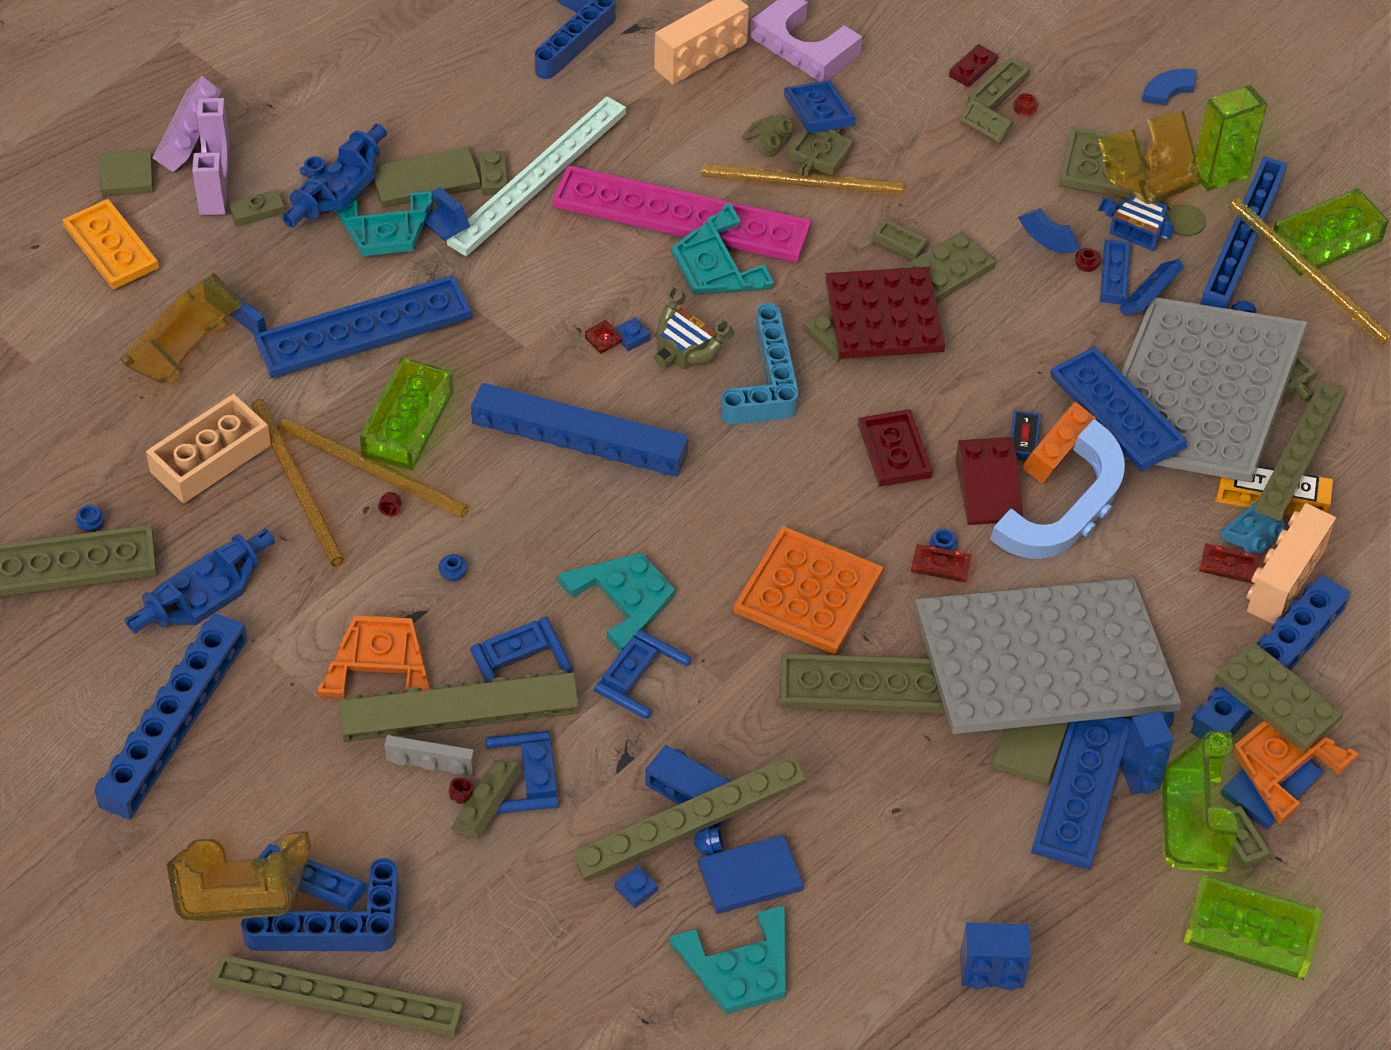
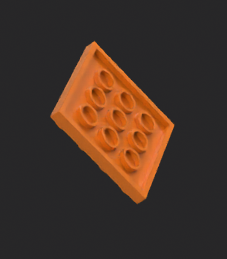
M782 526L734 604L733 613L837 655L880 580L884 567Z

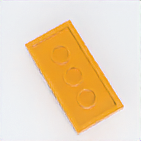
M109 199L62 219L64 228L113 290L159 269L157 259Z

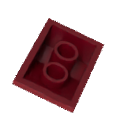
M1013 437L958 440L955 462L968 525L998 523L1010 509H1013L1023 517L1018 464Z

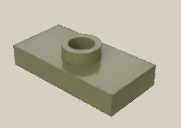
M973 98L970 99L959 119L1000 144L1003 143L1014 123Z
M277 189L228 202L229 210L236 226L285 213V206Z
M886 219L873 232L871 241L912 260L919 257L929 244V239Z

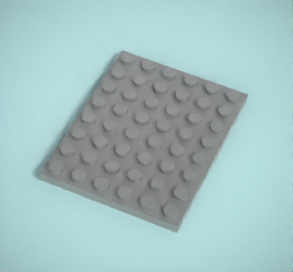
M1155 297L1148 306L1121 372L1187 440L1186 449L1155 465L1252 483L1304 340L1307 322ZM1123 453L1124 459H1125V460H1130V459Z
M1134 578L915 599L914 609L952 734L1145 715L1161 711V713L1180 711L1181 700Z

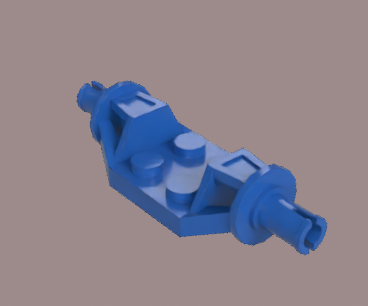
M376 123L367 133L354 131L350 135L349 140L339 147L337 160L328 166L327 170L318 179H307L299 189H295L290 194V201L293 206L282 215V221L285 225L294 228L303 217L315 220L323 211L344 209L375 178L376 161L380 154L377 144L387 136L384 126Z
M266 528L247 541L239 534L234 535L232 542L206 554L160 584L153 592L144 593L142 600L145 607L130 617L125 618L127 627L130 631L132 630L133 634H136L153 621L163 628L169 624H199L243 595L253 570L259 566L256 554L275 543L273 535ZM241 559L244 564L237 572L234 564ZM174 603L180 609L166 613L163 608Z

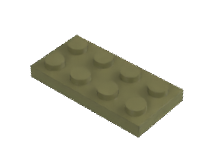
M1252 642L1218 671L1214 678V681L1304 753L1341 721L1344 714L1255 642Z

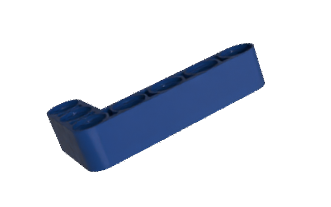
M557 0L558 3L576 12V14L535 50L536 75L542 79L554 77L611 26L616 18V0Z
M381 858L372 863L369 870L366 912H249L241 921L245 945L254 951L381 952L390 949L396 940L399 894L396 864L387 858ZM382 876H389L387 879H379ZM380 903H388L385 906H377ZM255 929H262L258 933H251ZM287 929L293 930L289 933H282V931ZM315 930H324L321 933H313ZM347 930H355L353 933H344ZM378 930H386V932L381 934L375 933Z

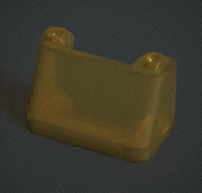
M308 831L288 834L280 843V852H272L268 858L226 861L224 848L216 840H193L166 864L177 915L185 921L197 922L269 917L285 914L295 903L311 852Z

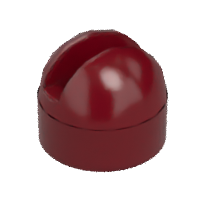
M394 492L385 493L378 503L379 511L391 517L396 516L402 506L401 497Z
M454 778L449 786L450 799L455 800L458 804L467 802L473 793V783L466 778Z

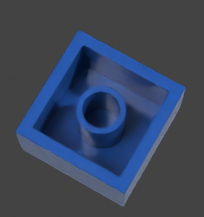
M966 922L960 951L961 986H970L974 989L1001 987L1006 990L1023 988L1031 958L1029 924Z

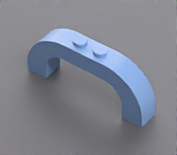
M1094 419L1077 437L1073 450L1092 465L1097 480L1059 521L1048 525H1039L1029 522L1013 509H1010L994 526L990 540L1005 551L1016 556L1044 559L1067 551L1082 535L1087 537L1096 526L1094 522L1099 517L1104 519L1113 506L1110 504L1113 502L1124 476L1125 463L1123 452L1112 433Z

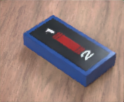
M1014 410L1011 437H1013L1017 459L1027 460L1038 446L1041 414Z

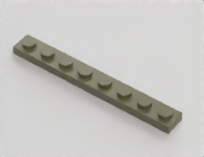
M1319 383L1256 503L1254 512L1279 521L1282 520L1344 399L1346 390L1331 384Z
M792 754L573 851V854L585 881H588L807 784V781L795 755Z
M222 954L219 957L211 980L212 987L450 1037L456 1036L463 1012V1004Z

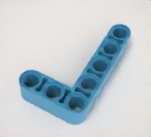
M765 303L757 308L756 335L768 385L732 388L724 391L721 395L720 416L725 423L742 424L788 419L797 413L798 387L781 313L774 304Z

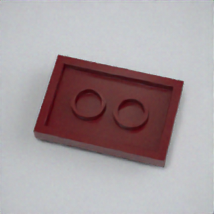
M911 409L860 417L858 419V426L879 487L932 478L933 470Z

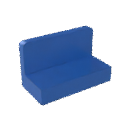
M441 187L431 191L437 209L429 212L425 221V225L445 241L470 227L463 206Z

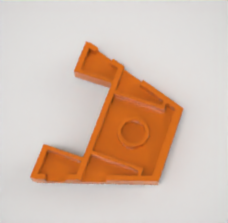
M354 615L339 645L340 649L334 661H331L327 669L328 673L323 682L320 683L317 692L318 697L345 698L348 671L407 674L406 689L421 688L422 691L430 690L412 618Z
M1265 721L1238 741L1233 748L1234 755L1279 824H1282L1295 813L1300 806V802L1280 786L1281 783L1315 755L1339 775L1353 764L1359 755L1350 748L1346 751L1334 745L1335 741L1327 737L1320 738L1304 753Z

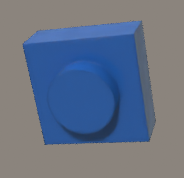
M636 317L614 327V336L627 351L650 341V333Z
M636 866L615 882V889L635 909L658 892V885L639 866Z

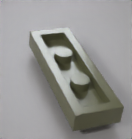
M1010 57L968 96V103L973 98L993 110L1030 75V67Z
M494 760L451 826L456 835L480 838L523 771L518 762Z

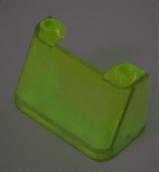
M1211 731L1167 763L1161 783L1163 843L1165 860L1173 868L1225 872L1237 837V821L1234 814L1228 809L1211 807L1210 783L1213 781L1214 783L1221 782L1225 757L1230 754L1232 749V732Z

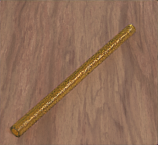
M703 164L702 169L703 177L897 195L903 194L904 182L808 174L804 177L797 172Z
M1235 198L1228 207L1382 345L1391 337L1387 330L1239 198Z
M258 399L254 401L252 408L268 424L271 446L331 565L338 566L342 564L344 558L264 400Z
M283 417L279 421V430L454 515L463 518L468 511V505L292 420Z

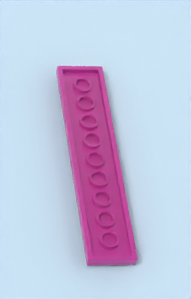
M570 165L567 166L552 200V207L681 237H686L694 229H699L706 223L708 218L713 214H718L726 204L731 203L740 219V226L719 234L725 247L798 263L811 228V220Z

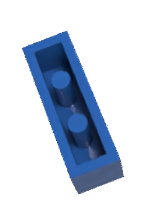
M1161 711L1132 717L1120 763V768L1132 795L1139 793L1149 794L1160 789L1174 741Z
M668 745L662 748L645 769V785L678 805L732 781L728 778H722L712 772L705 764H698L688 758L681 750H674ZM726 820L714 824L713 826H719L720 828Z

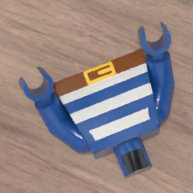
M1151 193L1148 197L1133 194L1128 200L1118 203L1109 198H1102L1097 210L1105 212L1109 217H1113L1109 234L1151 251L1155 250L1159 236L1170 240L1172 238L1175 226L1171 223V218L1166 215L1167 206L1162 204L1163 199L1159 194Z

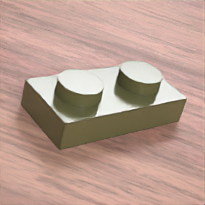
M504 151L479 152L482 196L495 195L507 185Z
M1241 805L1214 816V825L1242 869L1270 858V850Z

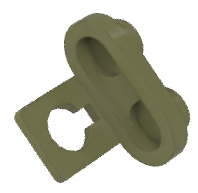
M771 115L753 122L742 135V138L745 140L758 135L757 147L759 151L765 156H771L776 154L791 136L793 124L783 115L776 117Z

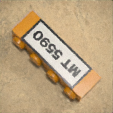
M1258 466L1252 483L1219 477L1215 502L1250 507L1255 502H1258L1274 468ZM1305 474L1285 514L1293 515L1295 511L1300 512L1305 503L1328 513L1331 505L1333 479Z

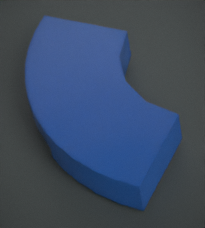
M1175 69L1159 74L1145 87L1142 101L1166 105L1168 99L1175 94L1193 92L1196 69Z
M1041 208L1024 213L1018 217L1026 231L1044 247L1060 253H1071L1080 248L1070 226H1061L1046 217Z

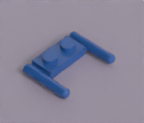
M543 617L537 622H530L485 640L482 644H475L470 647V651L486 683H491V680L496 678L493 669H499L544 651L547 647L551 648L561 670H566L567 673L573 671V666L548 617Z
M639 629L635 637H632L604 673L602 680L597 682L594 692L638 716L648 719L652 715V710L628 697V693L655 660L658 652L684 666L691 664L692 657Z
M549 731L492 736L485 739V746L489 749L521 745L527 799L503 801L496 814L558 807Z

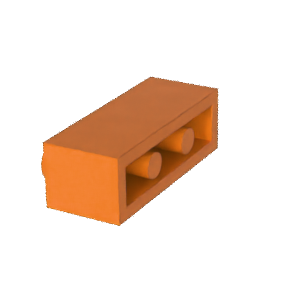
M1074 402L1033 450L1021 468L1043 484L1074 448L1077 437L1096 417L1077 402Z

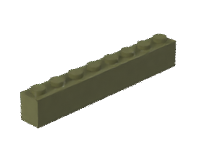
M557 670L550 672L549 676L538 677V674H525L521 676V679L509 680L508 677H498L492 679L491 683L480 684V681L474 680L464 682L463 686L451 687L450 684H440L434 686L432 690L424 691L421 688H408L404 690V693L392 694L391 691H381L375 693L374 697L363 698L362 695H350L345 697V700L339 701L344 742L387 737V735L399 736L578 714L574 673H567L566 670Z

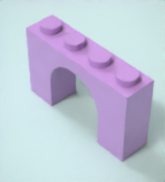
M777 0L751 19L750 37L819 82L829 80L861 55L862 36L845 25L828 38L818 42H804L791 36L789 33L806 21L808 2L805 0Z
M198 98L197 120L201 140V153H194L192 173L199 214L221 215L226 212L231 142L224 98Z

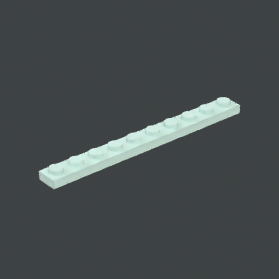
M606 96L469 217L470 227L447 239V245L467 257L625 116L626 107Z

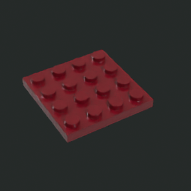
M929 266L826 273L825 283L839 359L944 352L945 342Z

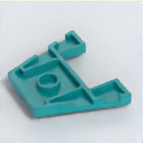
M431 191L410 193L411 210L363 216H358L357 199H353L344 209H337L335 212L361 256L414 251L434 202V197Z
M731 203L726 204L718 214H713L704 225L697 230L694 229L671 249V254L693 294L768 290L774 288V281L765 264L740 273L719 236L722 232L740 226V219Z
M643 553L558 574L559 584L572 598L592 586L598 585L627 618L607 631V638L620 653L632 637H635L636 632L639 629L644 631L645 626L652 619L654 620L675 597V589Z
M784 906L757 912V921L765 941L718 954L705 956L696 929L669 936L671 948L680 954L684 959V964L702 981V986L725 1014L785 998Z

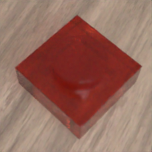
M607 320L585 331V339L600 354L622 342V335Z

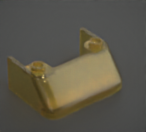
M1184 110L1148 119L1154 144L1147 148L1145 160L1149 165L1146 169L1135 129L1098 138L1108 180L1146 204L1160 202L1199 185L1201 174Z
M213 273L180 294L123 354L120 360L128 368L161 384L166 381L170 384L183 371L180 362L207 333L213 329L216 332L222 329L228 322L226 317L244 303Z

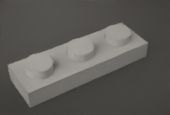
M391 735L386 737L384 744L386 761L397 765L408 764L419 766L426 770L437 769L449 771L455 775L466 774L473 776L475 768L473 749Z

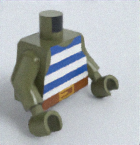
M671 287L667 293V297L670 300L669 306H665L655 334L658 353L654 355V359L661 367H666L669 363L673 362L681 369L709 363L724 343L722 341L724 339L729 340L734 336V329L731 326L727 328L728 323L725 320H721L716 324V331H714L682 307L677 310V305L683 304L686 296L681 291L679 297L674 299L677 289Z

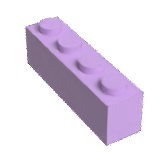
M203 76L199 77L186 90L152 158L171 172H174L187 161L200 136L197 120L198 98H218L222 90Z

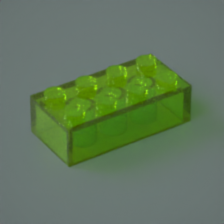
M1251 84L1207 101L1191 173L1207 192L1224 187L1226 184L1234 181L1243 180L1250 175L1267 108V102Z
M1356 188L1276 221L1270 244L1299 276H1302L1381 243L1389 220L1359 188Z
M401 357L360 434L362 456L413 471L453 394L452 371Z
M1202 874L1183 944L1304 980L1312 961L1323 910Z

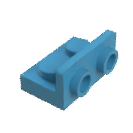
M1257 502L1220 531L1223 541L1244 548L1246 560L1253 561L1276 542L1282 530L1285 529L1283 518L1279 521L1254 512Z

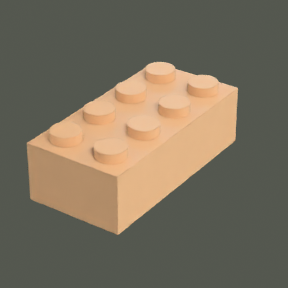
M713 0L655 32L654 69L673 85L686 79L696 71L705 68L719 58H723L735 49L742 47L747 43L749 6L741 0Z
M232 394L148 449L146 456L149 470L184 504L271 446L268 424L235 394Z
M1305 503L1300 512L1295 511L1288 523L1290 528L1288 531L1282 530L1276 542L1277 548H1271L1268 551L1264 560L1266 565L1264 568L1258 567L1253 575L1251 582L1255 584L1251 586L1246 599L1250 600L1247 612L1271 624H1274L1279 616L1284 617L1288 607L1296 598L1326 551L1336 517Z

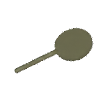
M1137 180V184L1149 194L1156 193L1144 182ZM1163 199L1162 204H1165L1169 209L1166 215L1171 218V223L1175 226L1173 230L1175 234L1193 236L1204 229L1206 221L1200 210L1189 205L1173 207Z

